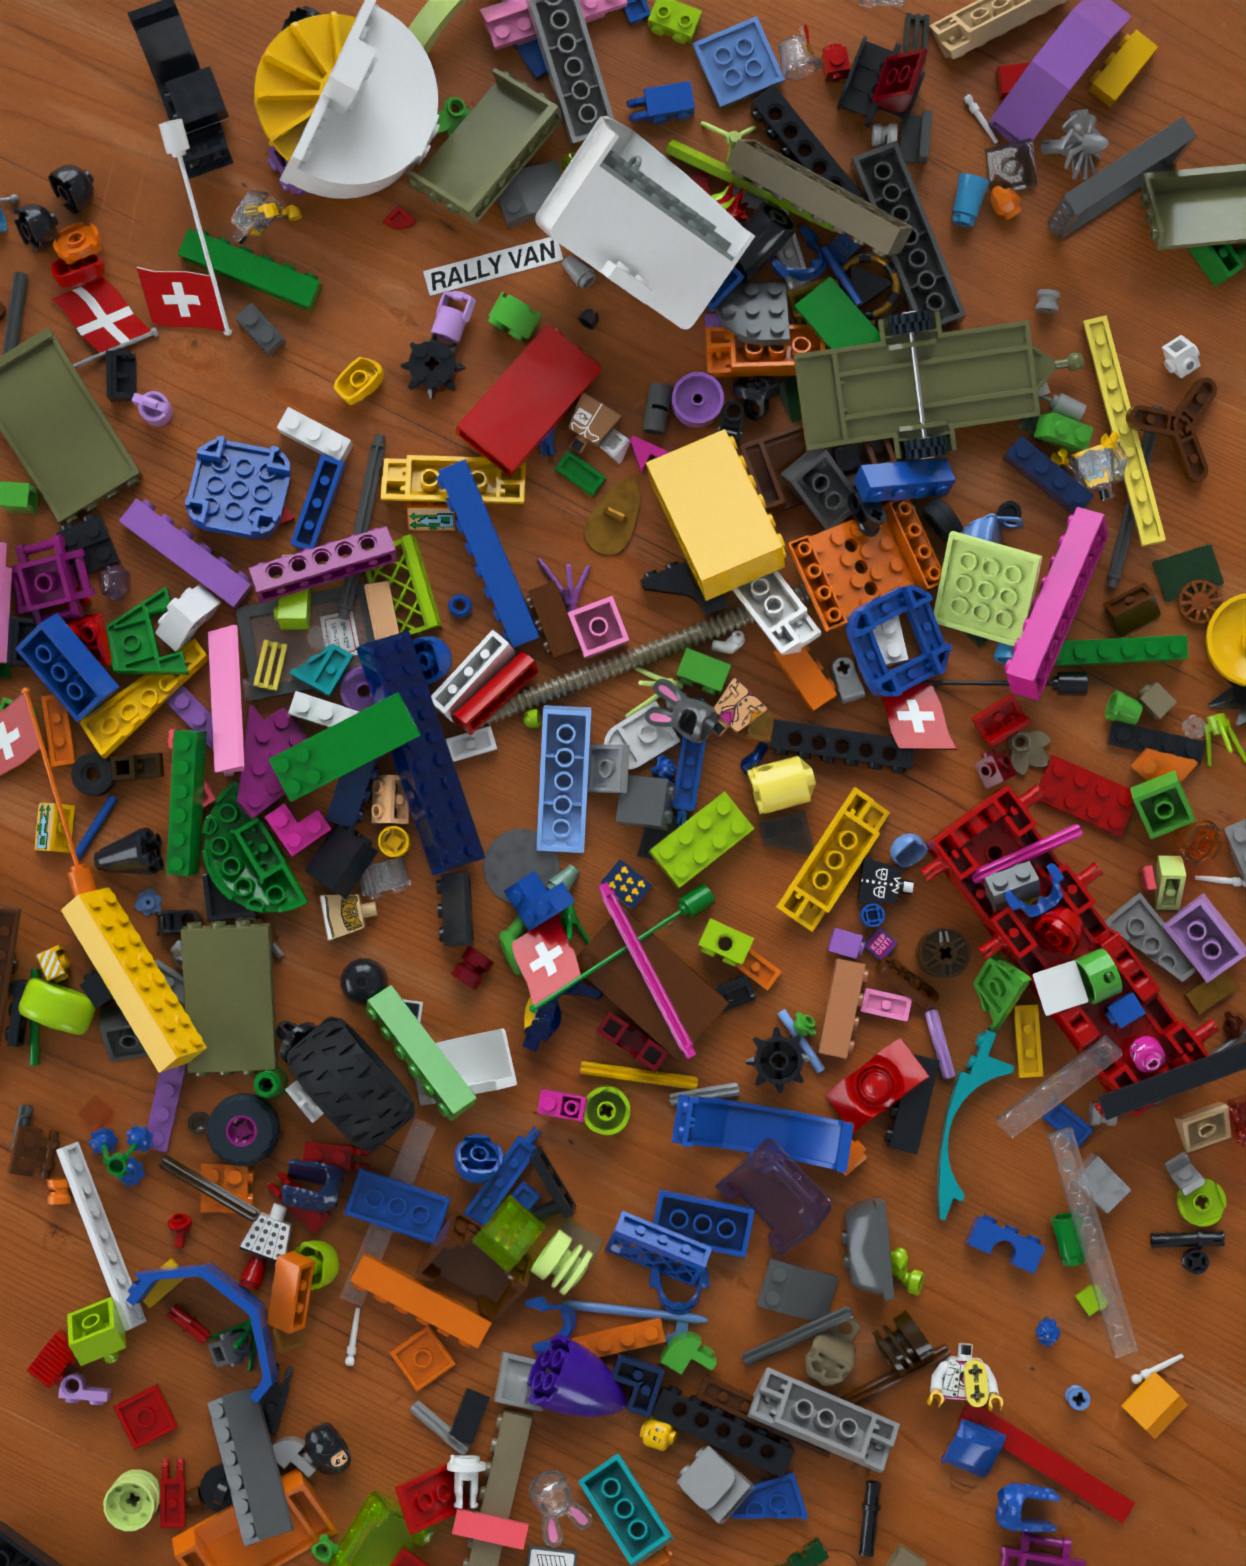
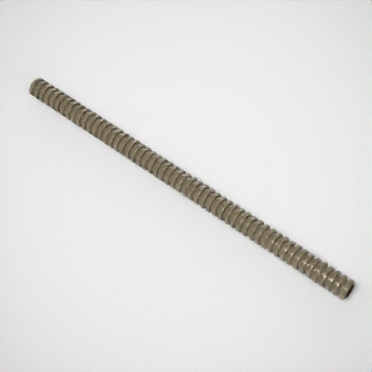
M800 583L798 587L792 586V590L800 601L806 604L809 603L811 598L805 584ZM745 606L744 608L737 607L736 611L732 609L728 614L724 612L723 616L716 615L715 619L711 617L707 622L703 620L702 624L696 623L694 627L690 625L689 629L682 628L681 632L677 630L673 635L669 633L668 637L661 636L660 640L656 638L652 643L648 641L645 646L644 644H641L639 648L635 646L632 651L628 649L624 654L620 652L618 656L612 655L613 658L611 659L607 657L605 661L599 660L598 664L594 662L590 667L586 665L585 669L578 668L577 672L573 670L569 675L565 673L564 677L557 676L556 680L552 678L550 679L551 682L547 683L544 681L543 685L536 684L537 687L533 688L531 686L529 687L530 690L526 691V689H523L522 693L517 692L481 728H484L485 724L491 725L493 721L497 723L500 718L502 720L506 716L510 718L513 713L517 715L521 710L525 712L526 708L533 709L532 706L534 705L538 707L540 706L539 703L543 702V704H546L547 700L553 701L555 697L559 699L560 695L567 696L568 692L572 694L576 689L580 691L581 687L588 688L589 684L593 686L597 681L601 683L602 679L609 680L610 676L614 678L616 677L615 674L619 673V675H622L625 670L626 672H629L631 668L635 670L636 666L640 665L642 667L644 663L650 664V661L654 660L655 662L659 657L663 659L665 655L671 656L672 652L676 654L680 649L684 651L685 647L692 648L693 644L697 646L701 641L705 643L706 639L712 640L714 636L718 638L720 637L719 634L726 635L727 631L731 633L735 628L739 630L740 626L747 627L748 623L754 624L755 619Z

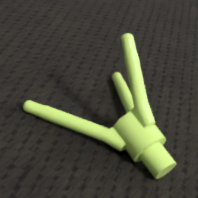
M704 121L700 123L701 126L725 137V141L729 145L727 161L737 140L756 130V126H752L739 133L737 131L729 133Z
M636 666V671L656 681L666 679L671 681L680 690L683 688V684L679 680L665 678ZM639 681L638 684L654 687L656 681ZM654 694L632 709L625 717H630L660 698V696Z

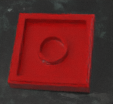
M158 1383L113 1406L134 1450L179 1427Z

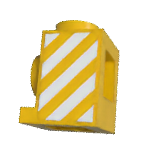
M57 945L36 954L47 981L54 980L55 983H59L69 978L68 968L70 963L66 955H62L60 952L65 950L63 945Z

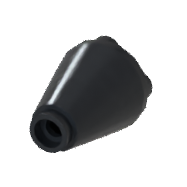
M140 828L101 848L99 852H95V866L97 870H103L104 872L157 874L158 871L164 869V861L160 853V847L162 846L161 836L158 833L154 834L149 828Z

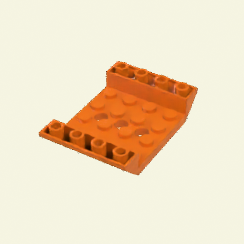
M910 499L894 500L883 506L887 518L880 525V530L876 536L868 537L862 534L856 520L852 519L810 537L806 535L786 544L826 632L844 627L848 623L846 617L854 609L897 587L914 585L926 592L939 586L942 568ZM846 541L853 543L854 552L847 551L845 548ZM855 563L863 565V574L855 570ZM865 584L873 587L874 594L872 596L865 592Z

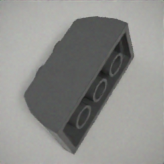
M881 1197L868 1198L855 1203L844 1212L845 1230L841 1231L842 1245L847 1247V1255H843L844 1269H849V1280L852 1286L865 1293L881 1295L884 1300H894L886 1203Z

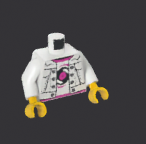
M959 1343L958 1356L946 1358L935 1369L931 1376V1394L927 1399L929 1406L932 1403V1398L938 1400V1408L942 1405L944 1398L967 1400L965 1397L963 1367L970 1359H978L983 1363L981 1358L972 1357L973 1344ZM983 1363L987 1371L988 1398H990L988 1409L992 1411V1403L996 1402L999 1404L1001 1411L1003 1400L999 1396L996 1378L990 1367ZM976 1364L968 1371V1373L973 1374L974 1381H977V1372H981V1369ZM974 1385L975 1393L971 1394L970 1397L979 1401V1397L983 1396V1393L979 1392L978 1385Z

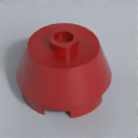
M1059 906L1039 916L1034 932L1039 933L1041 936L1039 942L1046 949L1053 953L1062 951L1065 952V955H1068L1071 951L1078 948L1084 925L1075 912L1066 907Z

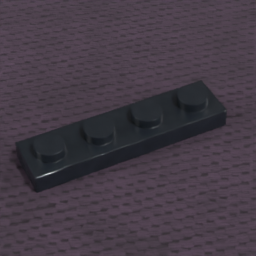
M1111 721L1106 745L1143 752L1146 748L1158 750V752L1195 759L1198 762L1197 765H1201L1206 741Z

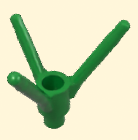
M574 903L562 910L560 921L562 928L567 926V939H572V926H576L584 941L588 944L591 940L581 926L578 917H576Z
M251 1319L210 1336L207 1342L219 1338V1334L232 1329L233 1332L244 1329L245 1332L234 1345V1349H238L249 1335L252 1336L251 1354H249L248 1371H252L256 1342Z

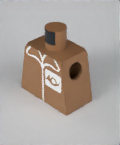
M582 393L568 427V431L575 435L569 447L579 454H582L587 444L598 448L610 432L620 423L621 415L587 394Z

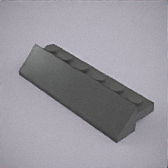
M257 1387L225 1394L221 1398L207 1403L244 1547L294 1530L261 1401L256 1403L249 1398Z

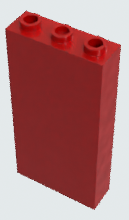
M547 324L456 427V434L511 478L579 401L581 394L586 393L600 377L602 371L600 363L595 358L585 355L578 344L569 342L564 338V334L558 328H552Z

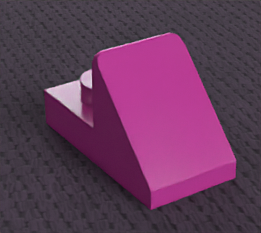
M633 435L630 439V445L641 474L649 458L656 459L670 453Z

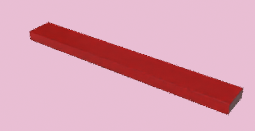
M967 1402L959 1415L958 1420L960 1421L962 1418L1005 1434L1006 1439L1002 1448L1120 1523H1124L1135 1505L1134 1501L992 1411H989L984 1406L974 1407Z

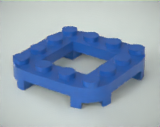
M914 585L897 587L857 607L846 617L848 623L845 624L849 643L865 683L875 696H900L903 691L946 671L945 666L948 662L949 652H952V647L950 643L944 642L929 601L933 600L931 594L925 592L920 587ZM906 612L921 654L888 671L873 630L876 629V626Z

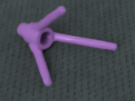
M538 558V563L550 580L556 581L562 598H564V604H567V612L576 610L578 596L591 568L590 565H586L576 588H573L571 565L567 564L568 589H564L544 561Z

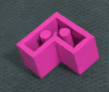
M284 803L265 816L292 857L298 856L333 830L320 810H316L299 822L290 807Z

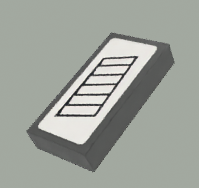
M529 1544L527 1566H576L577 1550Z

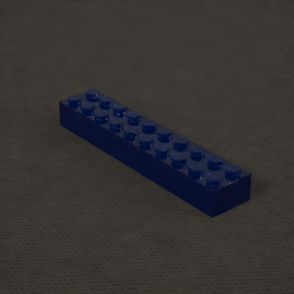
M409 630L357 647L356 650L374 704L399 692L421 734L419 737L391 750V754L432 875L441 874L486 858Z

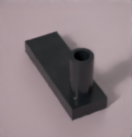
M539 1146L533 1149L529 1160L553 1198L552 1201L532 1210L535 1220L540 1223L560 1212L565 1219L573 1216L576 1204L543 1148Z

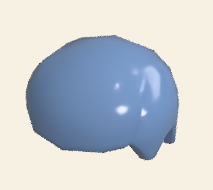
M913 833L899 836L890 847L891 858L901 868H906L919 862L928 851V847L922 838Z

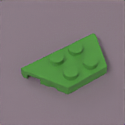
M998 954L993 955L985 962L973 982L983 1011L989 1010L993 1024L989 1025L992 1032L1001 1028L1031 980L1027 974Z

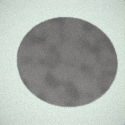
M515 829L505 832L492 842L486 852L484 859L485 879L490 889L506 902L511 903L504 890L533 871L536 872L545 888L549 884L548 880L559 873L560 864L557 852L536 851V831Z

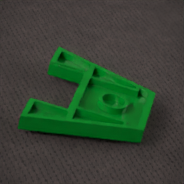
M167 586L105 626L109 651L111 653V664L116 674L189 675L183 651L160 657L151 617L168 612L166 607L171 602V597Z

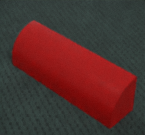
M519 652L451 715V720L471 736L539 673L534 659L523 652Z

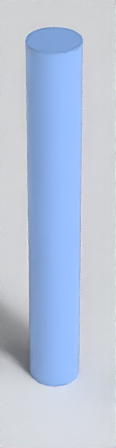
M783 1009L777 1013L792 1037L798 1035L793 1027L794 1021L787 1011ZM801 1036L798 1046L805 1055L811 1056L809 1062L818 1074L825 1067L804 1036Z

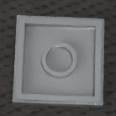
M590 745L587 792L627 793L630 745Z

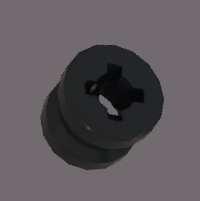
M1190 1248L1183 1252L1181 1263L1189 1272L1201 1274L1207 1270L1209 1259L1204 1252L1196 1248Z

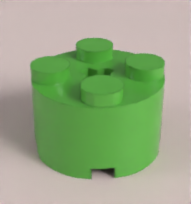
M502 291L488 315V322L504 332L505 328L510 330L508 333L512 335L511 337L524 343L525 340L530 339L543 315L538 311L535 313L530 310V306L509 294L506 295Z

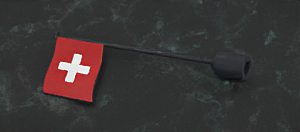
M1057 672V676L1052 677V681H1047L1045 686H1052V691H1056L1057 696H1086L1088 690L1087 672ZM924 680L903 691L900 696H880L885 707L891 735L899 750H957L948 732L942 705L932 685H1010L1008 681Z

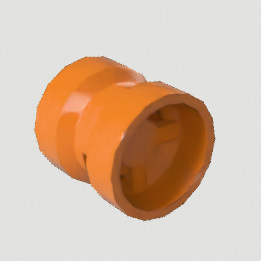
M67 1178L47 1179V1187L50 1189V1194L47 1196V1204L60 1205L72 1203V1195L69 1193L70 1186Z

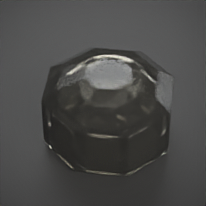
M195 1111L188 1118V1128L194 1134H205L210 1115L206 1111Z

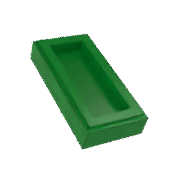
M569 450L554 468L556 472L591 497L596 494L606 480V476Z

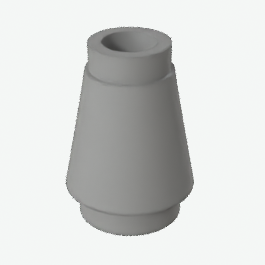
M572 255L567 256L563 260L562 266L576 287L586 289L594 282L596 275L593 269Z

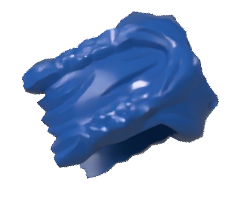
M1010 1483L1001 1488L997 1493L999 1502L996 1509V1520L1001 1527L1011 1531L1030 1533L1054 1532L1057 1530V1526L1046 1519L1021 1517L1022 1504L1026 1498L1060 1501V1496L1051 1488H1043L1032 1484Z

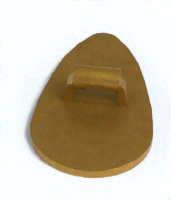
M629 476L614 485L597 504L586 521L584 529L586 542L592 550L599 554H617L628 545L631 539L640 505V487L635 476Z

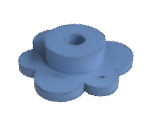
M149 888L145 893H138V900L135 903V908L138 911H143L145 916L161 911L159 903H161L162 897L156 895L154 889Z

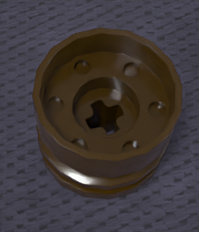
M937 928L928 931L920 938L916 945L915 956L918 965L925 973L932 977L948 979L958 976L966 969L970 961L971 951L968 941L961 933L954 929ZM940 948L949 949L947 952L949 958H940Z
M906 1310L893 1318L897 1330L893 1332L887 1325L882 1326L888 1334L886 1338L883 1339L878 1330L872 1333L882 1355L889 1365L902 1376L907 1373L901 1365L903 1361L906 1360L911 1369L915 1367L910 1356L915 1354L920 1360L924 1361L935 1353L931 1344Z

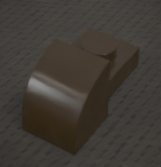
M163 753L110 757L112 781H133L164 777Z

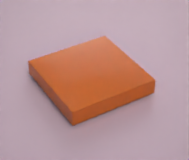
M430 1324L424 1326L389 1352L416 1392L457 1363Z

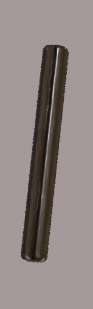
M170 1156L162 1157L159 1163L161 1169L251 1222L258 1220L261 1212L256 1207Z

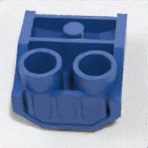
M962 1418L952 1442L949 1443L948 1450L941 1457V1463H949L985 1478L1002 1448L1006 1435L986 1425Z

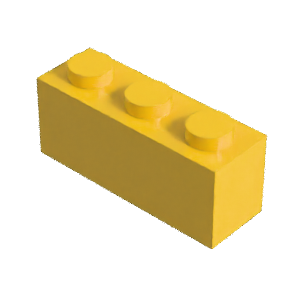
M1137 29L1131 36L1128 33L1119 43V46L1122 48L1117 54L1112 52L1104 62L1107 65L1103 71L1098 69L1090 79V82L1093 84L1089 91L1110 108L1158 48L1156 44Z

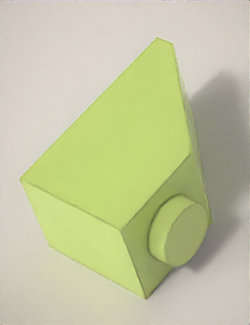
M1158 856L1155 869L1157 887L1155 889L1156 910L1180 909L1186 880L1182 856Z

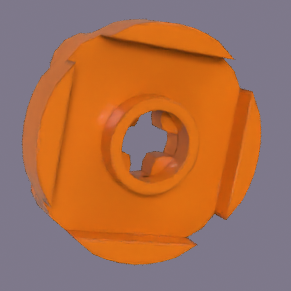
M78 222L63 228L59 232L60 237L58 240L54 239L53 247L58 257L65 260L66 264H74L89 255L97 254L101 250L99 245L101 235L94 224L90 223L91 226H85L84 222Z

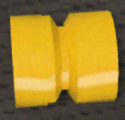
M389 826L380 833L378 846L385 855L392 858H400L409 852L411 838L404 829L398 826Z

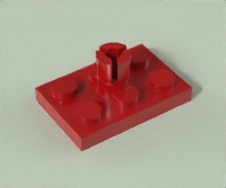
M447 1463L395 1486L409 1534H416L457 1513V1508L454 1507L456 1502L454 1472L447 1470ZM463 1486V1508L461 1509H467L470 1506Z

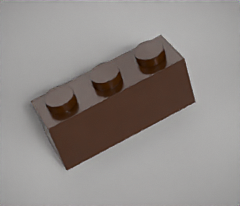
M556 581L528 590L530 596H527L526 600L530 610L535 609L538 616L534 621L538 632L543 631L546 637L543 645L547 655L552 653L554 658L580 648Z

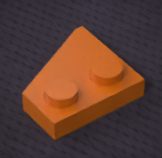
M1146 748L1130 766L1147 781L1175 770L1180 782H1182L1198 762L1195 759L1183 758L1175 754Z

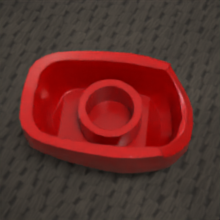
M98 254L89 255L74 264H66L65 260L60 258L52 263L51 272L59 287L70 288L85 285L92 280L102 278L105 273V265Z

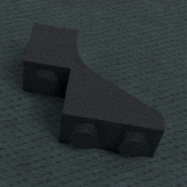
M679 561L670 563L665 566L666 570L658 573L657 570H652L643 574L644 578L640 580L641 586L645 591L691 598L699 605L705 618L728 608L723 594L707 601L705 600L700 587L695 589L685 562L679 564Z

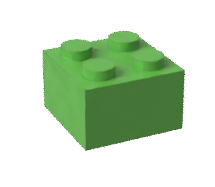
M1175 770L1130 788L1133 801L1150 839L1196 822L1192 807Z

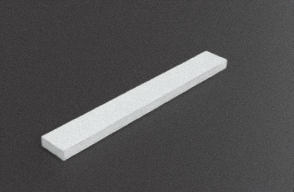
M77 1141L57 1149L58 1157L124 1330H130L147 1321L140 1303H136L133 1306L126 1301L130 1295L127 1291L132 1286V1281L79 1142Z

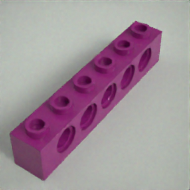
M385 526L373 528L369 532L359 535L353 534L346 539L336 542L330 541L323 546L313 549L307 548L297 554L284 555L274 561L258 563L254 567L249 568V572L259 603H263L397 562V557L388 528ZM367 547L373 548L371 550H364ZM344 554L350 555L348 557H341ZM321 561L327 562L325 564H318ZM298 568H303V569H304V570L299 571V572L295 571V570L298 569ZM276 575H280V576H281V577L276 578V579L272 578L273 576H276Z

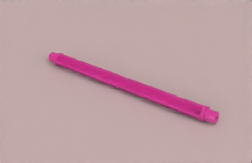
M607 882L598 886L602 895L601 899L613 918L680 1051H683L686 1059L696 1055L692 1047L693 1043L683 1024H681L615 892L610 889Z

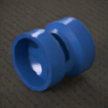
M876 903L864 905L859 912L861 923L867 927H877L885 918L883 908Z

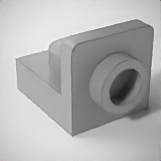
M1185 1152L1180 1153L1165 1163L1170 1178L1185 1196L1205 1184L1203 1177L1191 1164Z

